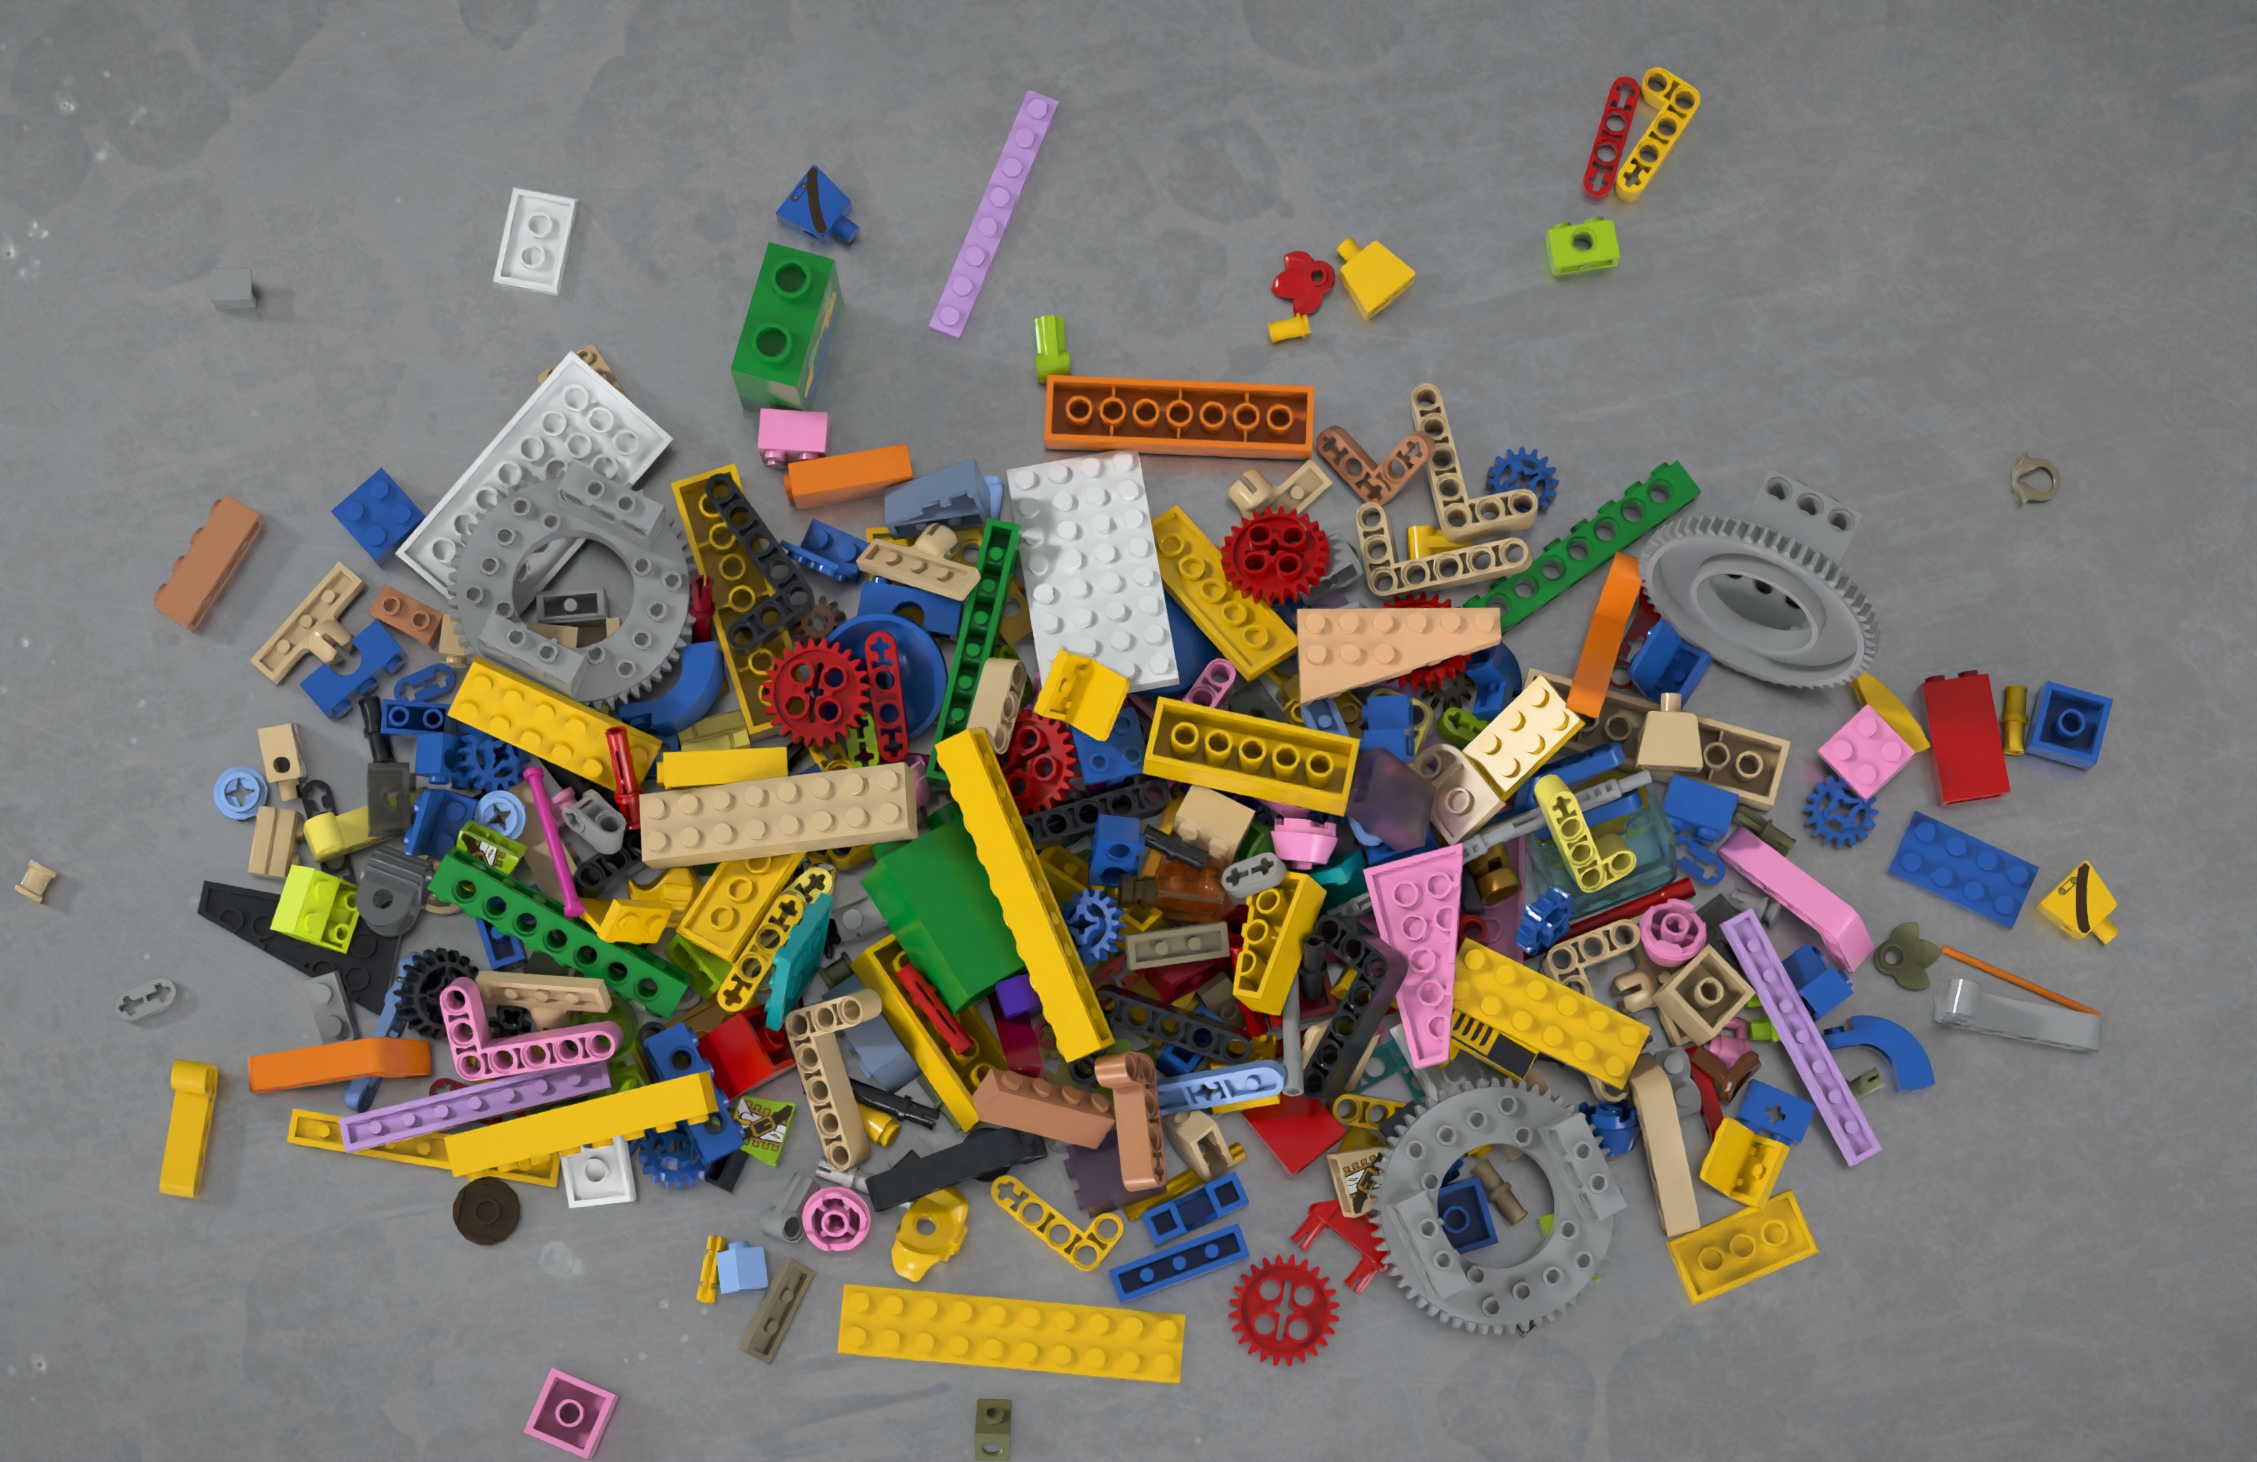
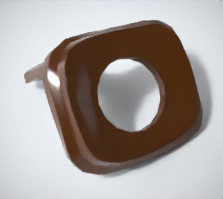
M1700 1045L1690 1062L1716 1081L1721 1087L1718 1101L1721 1104L1727 1103L1729 1105L1739 1089L1762 1065L1759 1061V1055L1754 1051H1748L1741 1055L1729 1070L1711 1051L1707 1052Z

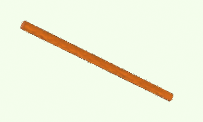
M1943 945L1941 949L1943 954L2075 1011L2098 1016L2101 1014L2097 1010L1951 947Z

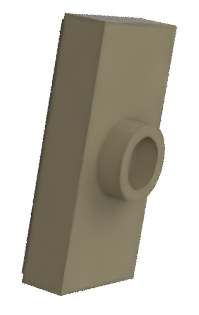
M1223 971L1195 990L1204 1007L1222 1020L1240 1028L1246 1026L1243 1011L1238 1007V999L1232 994L1233 984Z

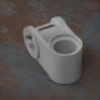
M590 789L583 794V798L580 801L563 808L562 816L571 830L577 832L589 842L596 851L608 855L614 854L621 849L626 820L599 793Z

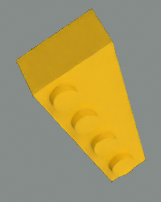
M1286 871V875L1280 884L1247 896L1246 905L1249 907L1247 923H1244L1241 936L1244 938L1243 951L1238 953L1232 994L1252 1011L1281 1015L1304 954L1303 939L1311 935L1327 893L1308 874Z

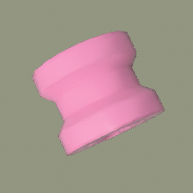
M571 786L549 800L551 810L556 816L555 822L559 828L566 825L562 816L563 808L578 802L575 798V791Z

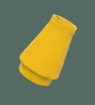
M858 1103L857 1106L866 1135L876 1146L890 1147L898 1137L902 1127L896 1122L897 1118Z

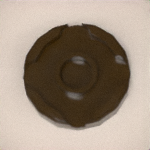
M479 1178L470 1182L459 1191L453 1203V1220L458 1231L466 1240L480 1246H494L506 1241L516 1232L521 1221L522 1206L517 1193L507 1183L496 1178Z

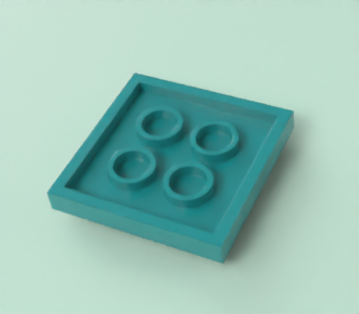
M821 892L814 904L808 903L802 915L801 924H794L789 933L787 945L785 947L781 945L776 951L773 965L777 967L771 976L768 986L772 989V993L769 995L764 1007V1011L768 1012L767 1028L779 1031L785 1022L786 1016L793 1010L818 972L817 969L821 967L834 897Z

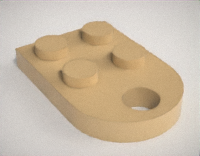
M1437 744L1426 748L1415 758L1416 764H1412L1409 771L1408 788L1412 798L1420 808H1423L1427 817L1450 846L1469 840L1506 805L1505 801L1470 758L1454 746ZM1437 759V770L1433 774L1427 775V764L1431 760Z

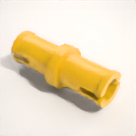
M2023 685L2006 686L2005 714L2002 715L2001 723L2005 725L2003 753L2008 755H2021L2025 753V726L2029 723V717L2026 715L2028 688Z

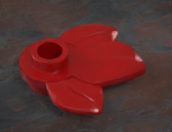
M1294 251L1284 255L1287 270L1276 276L1272 283L1271 291L1280 297L1293 299V312L1296 317V313H1300V316L1309 315L1320 307L1323 293L1328 292L1333 287L1336 275L1333 267L1327 262L1315 261L1306 252ZM1322 271L1323 279L1320 282H1314V274Z

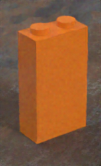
M907 444L789 463V474L783 475L788 501H795L797 511L884 496V489L913 480Z

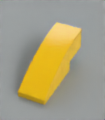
M1867 672L1862 673L1860 678H1854L1851 684L1862 709L1869 704L1912 748L1915 756L1926 752L1931 747L1919 724L1893 692Z

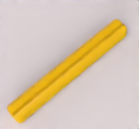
M1239 1142L1228 1147L1235 1164L1246 1158V1153ZM1189 1168L1166 1181L1164 1186L1153 1188L1123 1206V1211L1129 1221H1135L1141 1217L1142 1213L1178 1197L1203 1183L1204 1180L1192 1168Z

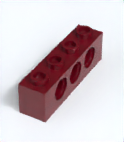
M1246 904L1235 906V910L1218 919H1210L1209 923L1227 922L1229 942L1237 938H1243L1241 936L1244 923H1247L1249 907ZM1230 955L1228 957L1145 968L1144 978L1161 998L1170 1004L1198 989L1221 971L1225 974L1233 970V964Z

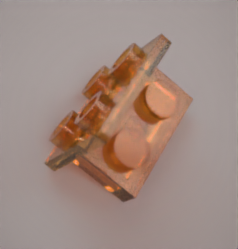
M1176 861L1160 864L1155 908L1163 912L1162 918L1203 923L1221 921L1225 898V888L1221 883L1224 871H1220L1215 866H1203L1202 871L1198 872V870Z

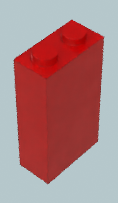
M1969 670L1958 673V678L1945 680V675L1925 678V683H1922L1917 688L1925 737L1931 746L1928 749L1938 807L2005 797L2011 790L1989 674L1978 675V670Z

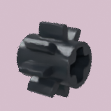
M498 1005L496 1008L497 1017L492 1016L489 1018L488 1026L495 1028L492 1039L530 1032L532 1023L524 1021L527 1018L528 1010L524 1009L521 1011L515 1006L503 1008Z

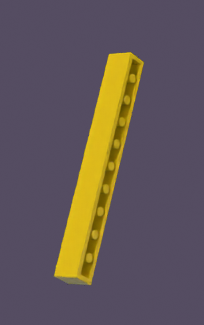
M983 726L966 729L935 744L934 746L938 753L937 761L946 772L951 784L950 791L952 797L959 803L962 810L964 826L972 834L977 846V857L981 864L985 866L990 878V888L999 899L1004 911L1003 919L1005 924L1012 930L1015 937L1017 953L1025 961L1030 973V984L1034 991L1038 993L1043 1005V1015L1052 1026L1057 1038L1056 1045L1058 1051L1065 1057L1066 1062L1069 1063L1115 1044V1040Z

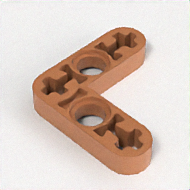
M1331 426L1319 433L1316 440L1317 449L1320 454L1366 503L1375 502L1380 506L1393 499L1435 452L1433 438L1424 431H1416L1404 438L1380 465L1342 427ZM1333 436L1337 440L1335 443L1336 447L1332 448L1329 444L1332 440L1331 437ZM1420 442L1422 445L1420 448L1421 452L1412 458L1407 455L1416 447V443ZM1347 449L1349 453L1341 458L1340 455L1345 453L1344 451ZM1351 458L1359 460L1362 464L1361 474L1358 475L1351 471L1349 467ZM1393 461H1399L1404 466L1405 474L1403 477H1398L1393 473L1391 468ZM1371 475L1372 477L1367 480L1368 482L1364 483L1362 479ZM1377 485H1380L1382 488L1380 491L1381 495L1379 496L1374 492Z

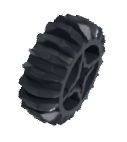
M438 947L434 952L433 950L426 949L423 950V957L419 955L412 956L414 966L408 964L402 966L407 974L405 977L398 976L396 978L397 982L402 984V987L393 991L395 996L401 997V1000L394 1006L398 1010H404L399 1018L403 1022H409L407 1028L410 1031H419V1036L428 1038L431 1035L432 1039L441 1040L443 1035L448 1038L440 1005V997H434L429 994H437L438 990L442 991L452 983L449 969L455 974L456 978L468 977L475 983L477 977L474 976L479 969L473 965L469 966L470 959L467 956H460V953L456 950L451 949L447 952L445 948ZM429 974L428 980L424 985L421 986L423 980ZM454 990L455 998L465 1002V996L460 991ZM419 999H423L426 1002L427 1012H430L429 1019L422 1012ZM461 1023L462 1029L466 1031L465 1023Z

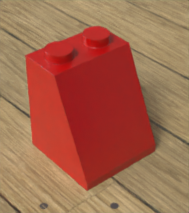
M766 1003L738 1013L698 1039L699 1045L696 1046V1049L701 1059L706 1057L710 1062L715 1074L711 1079L717 1090L723 1089L729 1103L734 1102L741 1095L748 1094L797 1066L785 1029V1022L778 1032L766 1027L768 1012L764 1011Z
M1282 1090L1280 1092L1281 1099L1279 1104L1244 1109L1240 1116L1291 1180L1341 1141L1347 1132L1318 1098H1308L1304 1094L1288 1096L1283 1094Z

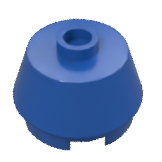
M1622 1099L1611 1105L1603 1104L1602 1102H1599V1105L1588 1107L1586 1102L1579 1105L1578 1112L1586 1115L1585 1120L1587 1124L1595 1125L1592 1132L1593 1136L1602 1135L1604 1138L1598 1145L1599 1148L1610 1149L1606 1156H1617L1634 1149L1641 1129L1636 1107H1628V1100Z

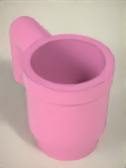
M1735 1016L1723 1027L1735 1030L1734 1038L1719 1034L1705 1042L1703 1047L1707 1052L1711 1051L1729 1070L1741 1055L1751 1051V1042L1748 1040V1021Z

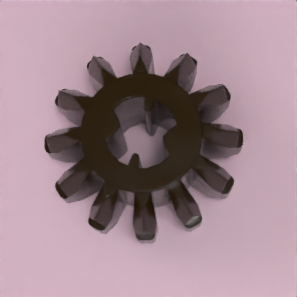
M1455 669V680H1452L1451 686L1455 687V689L1449 687L1444 691L1436 681L1431 682L1430 690L1424 691L1420 697L1422 700L1433 698L1430 704L1432 710L1436 709L1438 703L1443 704V713L1450 708L1451 703L1453 707L1462 709L1460 699L1464 702H1470L1472 696L1467 691L1474 690L1476 684L1473 681L1466 680L1470 677L1464 671L1461 672ZM1443 677V682H1445L1448 677ZM1419 683L1418 687L1426 689L1423 683Z

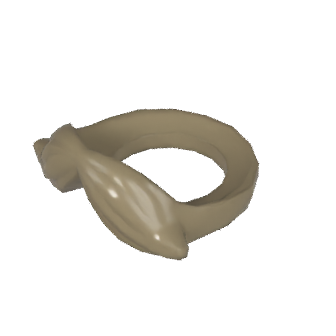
M2023 453L2021 460L2012 471V490L2021 497L2023 504L2029 499L2048 501L2055 496L2060 487L2061 479L2059 472L2048 460L2029 458L2027 453ZM2037 467H2044L2053 476V487L2050 491L2043 493L2033 487H2029L2027 483L2020 482L2018 480L2019 476Z

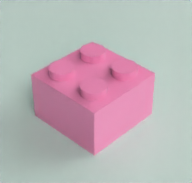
M761 408L758 450L762 463H768L770 468L785 469L789 463L830 457L832 427L828 412Z
M1869 704L1861 709L1818 750L1820 757L1865 803L1915 757V752Z
M551 1368L524 1432L583 1458L592 1460L619 1396L560 1370Z

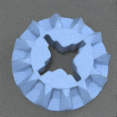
M236 766L226 770L219 776L214 786L213 796L216 806L224 815L231 819L246 820L257 815L259 806L267 804L268 788L263 776L250 767ZM239 780H241L246 790L255 791L245 796L244 806H242L237 797L227 796L238 791Z
M504 790L486 794L478 802L474 813L475 822L513 840L524 833L523 828L528 819L525 816V805L521 803L517 795ZM498 808L501 812H511L509 817L505 819V827L502 823L491 824L499 816Z

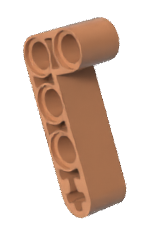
M1134 1051L1097 1057L1095 1061L1097 1081L1102 1087L1113 1089L1121 1173L1125 1188L1129 1192L1164 1186L1167 1172L1156 1071L1152 1058L1148 1054Z

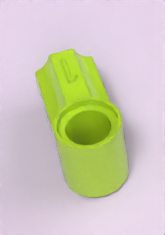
M1045 315L1036 318L1035 335L1038 353L1036 354L1038 383H1046L1047 375L1071 376L1069 351H1066L1063 316Z

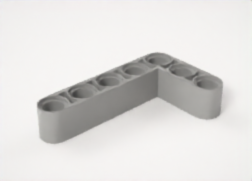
M1950 979L1939 987L1934 1022L2080 1051L2098 1052L2103 1017L1980 993L1981 984L1970 980Z

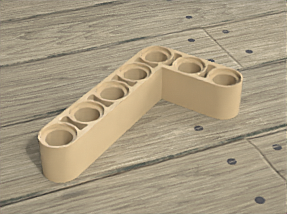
M1430 383L1418 385L1412 392L1411 413L1416 431L1424 432L1438 430L1442 433L1437 437H1432L1435 443V452L1425 463V468L1444 538L1452 543H1463L1531 527L1537 519L1538 499L1531 490L1517 489L1468 499L1439 388ZM1429 400L1434 404L1430 407H1423L1419 402ZM1439 459L1447 460L1449 464L1447 466L1440 467L1435 465L1434 462ZM1446 489L1455 490L1457 494L1452 497L1444 496L1441 492ZM1519 505H1525L1531 510L1526 513H1520L1514 508ZM1492 512L1498 517L1493 520H1487L1482 515ZM1454 519H1460L1465 524L1461 527H1454L1449 522Z
M1375 502L1362 504L1356 513V524L1370 590L1384 601H1394L1396 596L1403 599L1407 598L1408 594L1416 596L1421 595L1422 592L1430 593L1526 571L1533 562L1531 548L1519 538H1507L1399 562L1389 513ZM1373 512H1379L1381 515L1380 522L1374 527H1368L1366 525L1367 517ZM1379 544H1385L1387 546L1385 556L1381 559H1373V549ZM1516 547L1523 548V558L1516 563L1509 562L1508 555L1510 551ZM1482 555H1490L1491 563L1489 567L1484 570H1478L1476 568L1477 559ZM1450 562H1457V573L1452 577H1445L1443 574L1444 567ZM1418 569H1424L1426 572L1424 581L1420 584H1412V573ZM1386 576H1391L1393 578L1392 587L1385 592L1379 591L1378 585L1380 580Z
M1623 919L1559 943L1548 950L1543 957L1542 964L1546 976L1564 986L1568 984L1576 985L1580 989L1581 994L1596 1001L1584 969L1631 950L1640 941V929L1633 921ZM1622 928L1629 933L1630 943L1628 945L1620 944L1616 940V929ZM1585 941H1594L1598 945L1599 954L1597 957H1591L1584 951ZM1559 952L1566 956L1568 960L1566 969H1559L1553 964L1552 957L1554 953ZM1587 1075L1596 1098L1603 1104H1615L1624 1099L1629 1093L1630 1084L1628 1079L1623 1090L1619 1091L1616 1097H1613L1606 1093L1604 1089L1605 1083Z
M870 988L809 1004L788 1013L785 1018V1029L829 1165L837 1171H845L867 1161L871 1151L834 1031L873 1019L880 1014L882 1009L881 998L877 992Z
M1650 1052L1639 1054L1628 1077L1630 1084L1628 1097L1637 1110L1659 1219L1663 1232L1668 1238L1700 1229V1220L1670 1081Z

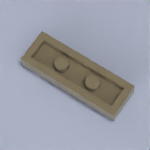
M1225 921L1124 935L1127 969L1129 970L1230 956L1227 922Z
M783 1256L738 1347L739 1350L770 1364L815 1273L814 1270Z

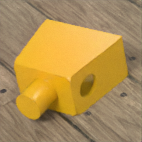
M1349 237L1336 249L1347 262L1341 267L1339 278L1366 321L1415 281L1416 273L1376 240L1362 250L1355 240Z

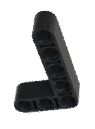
M719 473L712 475L706 482L705 492L707 498L775 593L733 622L727 631V638L732 650L736 654L748 656L809 615L815 606V598L809 584L733 479L726 474ZM717 486H728L730 488L729 494L725 498L718 499L714 497L713 491ZM738 512H746L750 515V518L746 524L736 525L732 522L733 516ZM759 538L766 539L769 542L768 548L763 552H755L751 549L752 543ZM775 566H786L789 569L788 574L782 579L773 578L770 573ZM794 593H806L808 595L807 602L802 606L792 605L790 598ZM775 611L780 614V620L777 624L772 626L764 624L762 622L763 616L767 612ZM741 631H749L753 634L752 640L746 645H739L735 642V636Z
M1137 716L1147 749L1150 729L1146 721ZM1143 773L1128 776L1130 786L1022 817L1026 830L1032 835L1033 839L1031 842L1035 852L1093 835L1097 821L1093 824L1084 823L1079 816L1084 810L1093 811L1097 819L1099 814L1139 818L1140 821L1161 814L1166 808L1170 797L1166 778ZM1148 791H1155L1160 794L1162 802L1156 805L1150 804L1146 801L1144 794ZM1119 800L1124 801L1128 804L1130 811L1126 814H1118L1113 810L1112 803ZM1051 820H1059L1064 824L1065 830L1058 834L1052 833L1048 829L1047 823Z
M538 757L563 790L570 786L574 789L577 801H580L583 798V794L591 789L599 793L610 806L620 813L619 804L614 801L615 791ZM641 828L625 830L622 846L618 852L608 855L599 852L576 869L572 879L579 898L595 899L646 865L642 861V853L636 852L632 847H637L642 851ZM607 863L613 864L617 869L611 868ZM581 879L588 880L592 886L586 885Z
M1324 915L1317 921L1315 934L1322 936L1325 947L1356 970L1357 974L1303 1071V1094L1308 1098H1336L1342 1093L1408 971L1406 959L1354 917L1347 915Z
M1102 985L1095 991L1097 1000L1101 995H1108L1114 1000L1115 1008L1111 1010L1101 1008L1112 1036L1115 1027L1119 1026L1233 1065L1245 1062L1253 1049V1038L1243 1028L1115 985ZM1134 1006H1141L1147 1012V1019L1143 1021L1134 1019L1131 1016L1130 1009ZM1167 1017L1177 1019L1180 1029L1175 1032L1168 1031L1163 1025V1019ZM1199 1028H1206L1212 1033L1213 1040L1208 1043L1201 1042L1197 1039L1195 1031ZM1232 1039H1239L1245 1044L1246 1051L1240 1054L1234 1053L1229 1049L1228 1042ZM1109 1046L1081 1058L1091 1061L1094 1066V1072L1086 1074L1079 1070L1077 1062L1081 1059L1070 1062L1068 1071L1072 1080L1081 1085L1091 1084L1095 1081V1061L1097 1057L1107 1055Z
M1003 1127L871 1176L864 1181L874 1211L877 1213L999 1168L1025 1165L1049 1155L1042 1136Z

